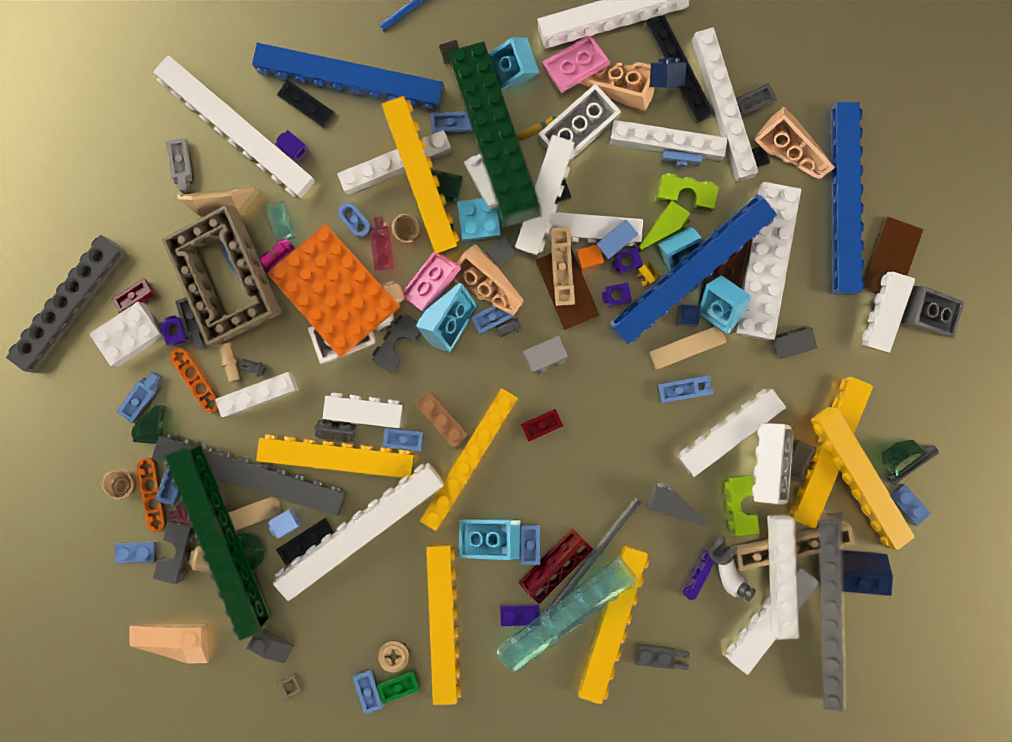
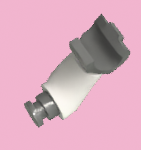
M723 535L712 543V547L708 551L709 555L715 563H718L721 581L725 590L736 598L738 596L746 597L745 600L749 602L754 597L756 590L754 588L750 589L747 580L738 572L734 560V555L737 553L738 548L735 546L730 548L726 544V538Z

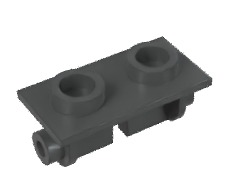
M328 419L318 420L314 428L316 430L315 436L319 437V439L333 440V434H337L336 441H354L355 433L353 432L356 425L350 422H332Z

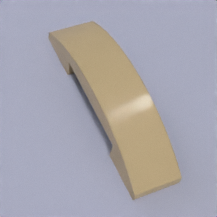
M570 227L550 228L555 305L575 304Z
M715 326L649 353L657 370L724 344L727 340L723 331Z
M274 496L229 512L235 530L283 513L278 498Z

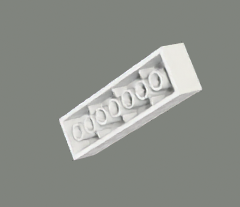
M763 182L758 186L757 195L766 199L777 213V216L773 218L774 221L769 226L763 227L758 231L759 234L752 239L741 288L752 297L747 311L732 329V335L764 341L775 340L801 194L800 188Z

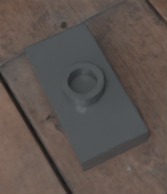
M769 83L736 98L741 117L753 113L777 100Z

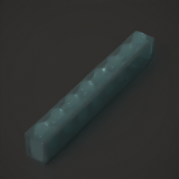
M618 556L498 646V658L512 673L521 670L527 662L537 658L547 647H552L563 635H568L578 624H583L594 612H599L606 603L615 600L625 589H630L637 581L634 572L621 556Z

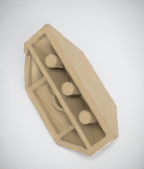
M253 186L180 194L178 199L201 217L225 205L237 207L239 214L242 215L259 195V191Z

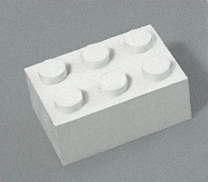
M136 302L90 333V336L109 365L114 367H120L164 337L161 326L147 305L141 302Z

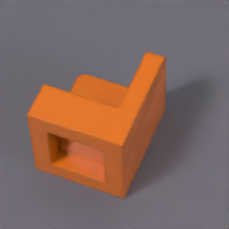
M596 245L577 250L581 271L603 265L604 260L601 250Z

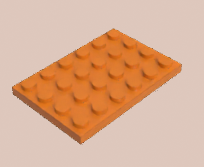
M326 224L267 272L269 277L340 358L400 308L398 303Z

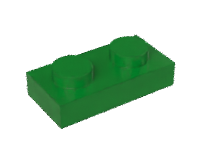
M414 670L378 683L377 689L383 704L419 691L420 686Z

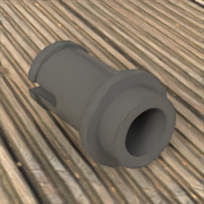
M512 318L511 321L496 326L501 337L514 331L519 332V329L522 328L518 318Z
M242 359L240 363L243 365L240 366L241 371L253 373L257 377L263 376L266 371V365H263L262 362L256 363Z

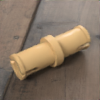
M231 344L219 345L223 360L221 364L222 367H225L228 383L241 380L236 366L237 359H234Z

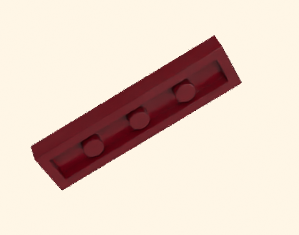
M572 528L540 560V565H535L519 582L520 586L531 598L540 604L591 553L593 548ZM583 545L586 547L581 553H577ZM567 561H571L567 567H564ZM557 574V577L550 581V578ZM544 588L538 596L535 595L540 589Z

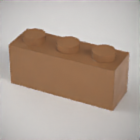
M429 392L415 404L453 448L469 436L432 392Z

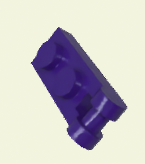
M710 548L701 555L700 561L702 562L699 568L694 569L690 585L683 588V594L689 600L696 599L715 563L709 555L708 551Z

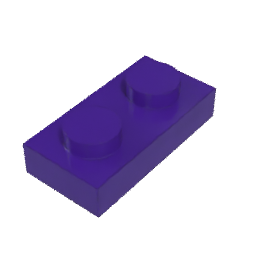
M539 604L500 605L501 626L540 625Z

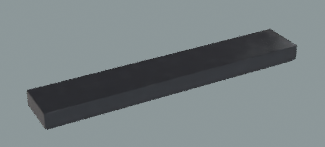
M665 15L648 21L646 25L663 59L679 58V62H686L685 86H678L696 124L714 116L715 113Z

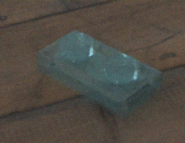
M284 201L265 206L276 243L281 239L287 238L291 240L296 238Z

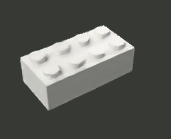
M594 84L538 134V141L546 150L552 135L575 142L573 148H576L574 155L576 157L610 127L614 120L619 119L621 111L597 84Z
M761 423V427L758 428L757 436L760 438L759 446L756 448L758 464L754 469V476L756 477V485L753 486L752 491L753 497H755L754 501L773 504L788 503L795 426Z

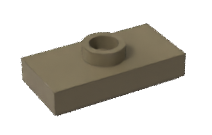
M797 440L792 452L790 479L799 483L802 482L817 449L816 447Z

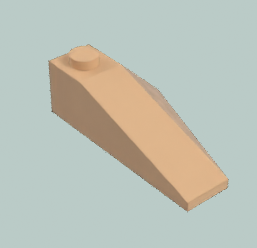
M635 62L634 65L616 63V65L607 66L579 83L588 88L597 84L607 97L628 107L646 111L655 88L650 87L651 65L641 62Z
M785 107L774 114L754 138L768 154L775 155L783 159L784 162L791 163L818 179H821L835 168V165Z
M476 244L463 253L457 262L461 270L451 282L454 285L463 284L466 290L477 295L478 299H485L491 302L493 306L514 315L524 303V300L490 256Z
M208 623L129 626V642L132 647L187 664L208 663Z

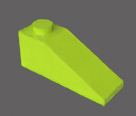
M671 201L638 247V251L641 252L677 233L680 228L684 230L690 222L687 218L691 213Z

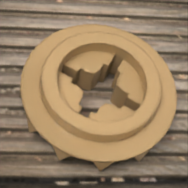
M394 640L386 642L378 653L380 666L388 672L401 671L409 660L407 647L402 642ZM393 649L395 654L400 656L396 658L394 664L392 658L388 656L391 655Z

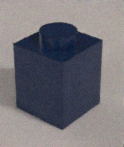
M679 305L676 326H698L701 306Z

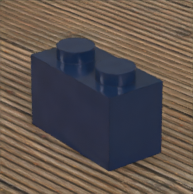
M679 58L658 59V62L651 63L650 87L670 88L685 86L686 62H679Z

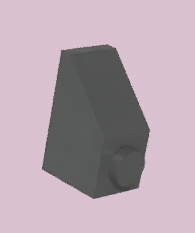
M264 629L260 634L252 637L246 649L262 658L285 663L295 645Z

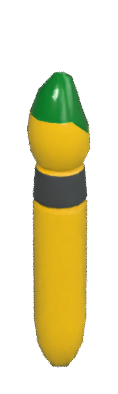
M549 117L545 121L522 131L517 135L518 140H523L541 131L557 117Z

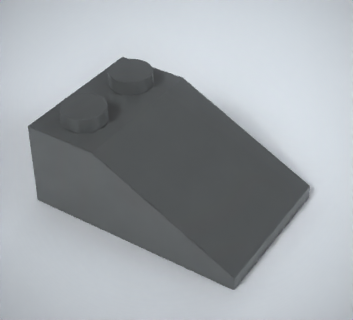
M913 286L900 323L955 338L964 301L925 286Z
M660 482L657 485L652 484L646 507L696 524L708 526V522L677 492L671 490L672 486Z

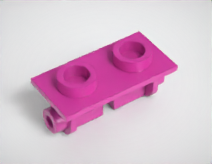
M287 238L281 239L272 247L276 252L275 254L268 250L259 257V261L266 274L295 250V247Z

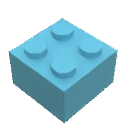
M483 198L457 202L463 243L501 238L497 206L490 209Z

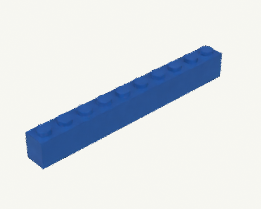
M262 43L256 44L252 62L257 73L262 75L274 74L280 79L293 78L299 83H305V81L312 82L313 85L318 87L326 85L331 86L332 89L337 91L345 89L349 90L352 94L360 95L364 93L368 94L371 98L379 99V97H383L388 101L404 96L405 101L409 100L411 106L421 105L427 110L440 109L444 91V83L442 81Z
M836 102L831 107L832 163L835 165V168L832 169L833 294H858L864 289V279L862 278V271L864 269V260L862 259L864 241L861 240V233L864 229V223L861 221V214L864 209L861 202V195L863 194V184H861L863 166L860 160L863 154V147L860 146L863 129L860 127V120L862 119L860 102Z
M756 195L610 322L611 326L627 344L636 341L645 329L648 330L654 325V321L659 317L665 316L669 312V308L674 304L680 303L689 291L695 290L704 278L710 277L714 273L713 270L718 266L724 265L729 260L728 257L733 253L739 252L744 247L743 244L748 240L754 239L759 234L758 231L763 227L769 226L774 221L773 218L777 216V213L764 197Z

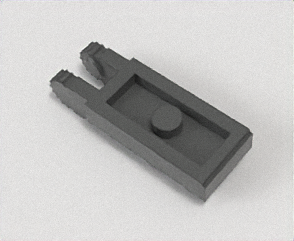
M636 644L634 664L689 670L688 664L674 662L675 656L689 658L690 652L675 650V648Z

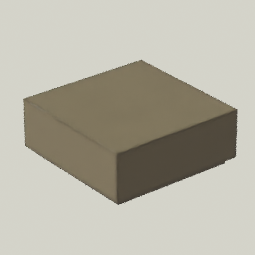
M296 673L277 682L285 700L304 690Z

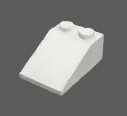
M480 154L472 156L463 163L475 187L488 207L492 209L496 207V203Z

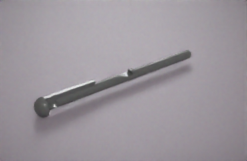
M635 498L548 609L546 611L541 610V618L544 621L550 622L554 619L552 617L553 614L639 507L641 502Z

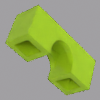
M667 173L660 178L656 201L668 204L671 201L676 203L679 193L688 192L694 199L693 209L712 212L715 209L719 186L714 185L710 181H703L701 183L691 177L682 179L677 178L675 174Z
M751 475L726 477V482H724L725 494L728 493L726 510L727 513H730L731 519L728 521V528L732 535L736 537L760 534L757 514H745L741 509L742 500L747 496H753L754 482Z

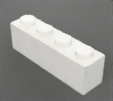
M887 272L882 277V288L875 297L874 303L876 306L869 315L868 322L870 323L868 329L862 335V345L890 353L915 278L895 272Z
M286 372L217 398L215 401L221 417L228 418L297 392L299 389L293 373Z
M331 393V396H325L322 419L401 428L404 405H399L400 401L388 400V403H380L381 399L369 397V401L361 400L362 396L350 395V399L342 398L343 394Z

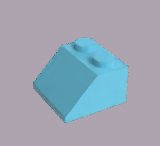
M511 37L489 53L501 90L527 82L539 74L527 38Z
M690 226L657 242L661 257L668 271L698 247L703 240L697 231Z
M721 275L706 285L700 304V315L728 334L747 311L752 296Z

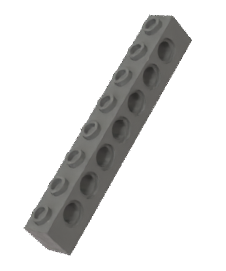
M100 235L95 238L88 252H85L80 257L78 265L69 271L68 278L56 288L54 296L45 302L44 309L33 318V323L30 327L21 333V338L17 344L11 346L6 358L24 372H33L126 251L105 236ZM102 253L103 258L98 262L97 257ZM90 268L91 274L86 277V270ZM78 283L79 289L75 292L74 286ZM64 299H67V305L63 307L62 302ZM55 314V321L51 322V316ZM41 329H43L44 334H43V336L40 338V337H39V331H40ZM31 344L32 350L28 353L27 347Z

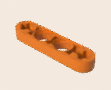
M182 348L174 349L170 354V359L203 410L208 413L218 412L219 409L216 403L214 404V409L208 408L209 401L207 399L202 400V397L205 396L210 401H215L219 397L189 352ZM177 353L184 354L182 359L185 363L190 362V364L184 365L181 360H176L178 358ZM190 367L195 369V376L192 378L186 376V370ZM200 383L206 386L203 394H199L196 390L197 385Z
M143 458L138 462L137 470L146 523L150 531L159 532L167 526L165 506L158 502L159 506L155 510L149 506L150 500L156 499L161 484L158 465L153 458ZM146 461L148 464H151V468H148V470L143 468V465H146ZM148 471H149V474H153L154 476H150V477H146V478H145L144 475H148ZM148 480L155 482V488L152 491L146 488ZM160 511V514L151 516V513ZM156 518L157 521H161V525H158V528L157 525H153Z

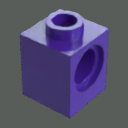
M289 130L281 133L275 144L296 163L308 150V147Z
M637 247L615 254L612 261L615 272H619V275L643 266ZM622 258H629L631 265L624 266L621 262Z
M628 282L605 287L604 292H602L603 303H607V307L631 303L632 298ZM618 291L621 295L620 300H614L611 297V292Z
M170 316L165 318V322L160 323L166 345L175 346L189 341L179 317ZM176 325L178 332L173 335L171 329Z

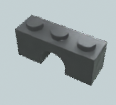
M406 313L403 316L399 315L394 322L396 326L393 331L389 330L383 338L385 341L381 347L377 346L372 353V356H374L372 361L393 374L403 360L396 353L395 344L402 338H407L415 343L421 335V332L416 327L418 321Z
M172 520L167 523L163 541L172 543L176 553L173 559L163 557L157 560L153 579L177 584L184 580L187 569H185L186 561L190 559V546L195 541V531L193 526L188 523Z

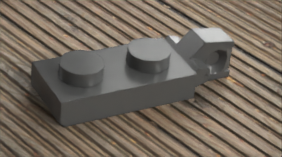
M187 297L176 300L175 303L186 337H188L190 342L194 341L196 349L206 348L205 340Z

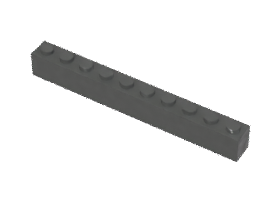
M166 433V435L158 437L152 458L165 462V455L194 444L196 441L189 439L181 441L177 439V435ZM203 444L204 452L215 478L334 516L340 515L346 492L342 491L343 488L331 485L330 488L324 486L322 481L313 479L311 482L305 480L306 476L296 473L292 476L287 474L288 471L285 469L276 468V470H273L266 463L258 462V464L251 463L250 458L240 456L238 459L232 457L233 453L222 450L219 453L214 451V447Z
M821 512L819 517L823 708L844 711L846 705L842 513Z

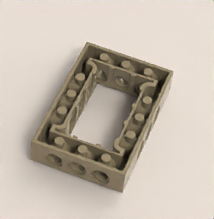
M225 205L162 239L207 345L220 344L282 313L237 207ZM218 238L226 247L229 254L228 259L232 261L237 273L236 278H239L244 289L243 294L245 298L255 301L246 307H239L238 311L230 315L224 314L197 249Z

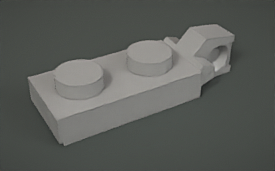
M184 138L166 141L171 178L174 180V184H178L179 191L182 194L189 193L192 170L187 140Z

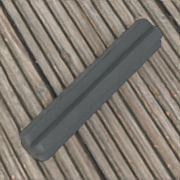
M930 445L888 475V480L892 484H897L938 455V449L934 445Z

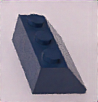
M843 550L844 592L892 596L893 575L887 554Z

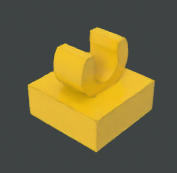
M648 261L638 269L640 272L635 277L638 278L643 275L645 281L642 283V286H645L648 283H653L661 275L651 262Z

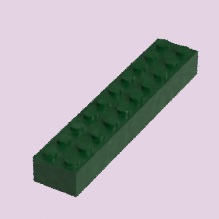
M485 42L449 51L450 66L503 227L541 217V205Z
M199 441L165 455L166 467L171 471L173 484L180 493V502L186 508L188 522L195 531V539L201 545L203 559L210 568V576L216 582L218 587L217 593L224 602L225 613L230 617L233 633L237 635L239 641L260 634L272 619L201 442Z

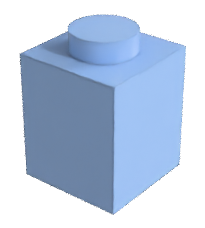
M292 508L268 522L271 534L274 537L277 536L278 539L302 525Z

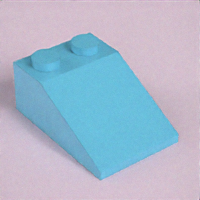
M459 283L425 310L416 327L432 347L451 352L478 305L463 284Z
M459 519V558L521 559V520Z

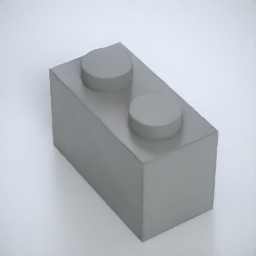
M559 336L523 351L532 373L537 372V375L547 371V366L554 364L556 367L565 363L564 359L568 357Z

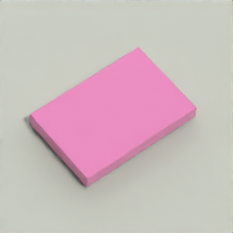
M592 36L582 38L542 62L543 68L561 93L610 65L609 59Z
M433 252L403 290L405 299L422 312H425L426 309L436 302L461 270V267L442 254H435Z

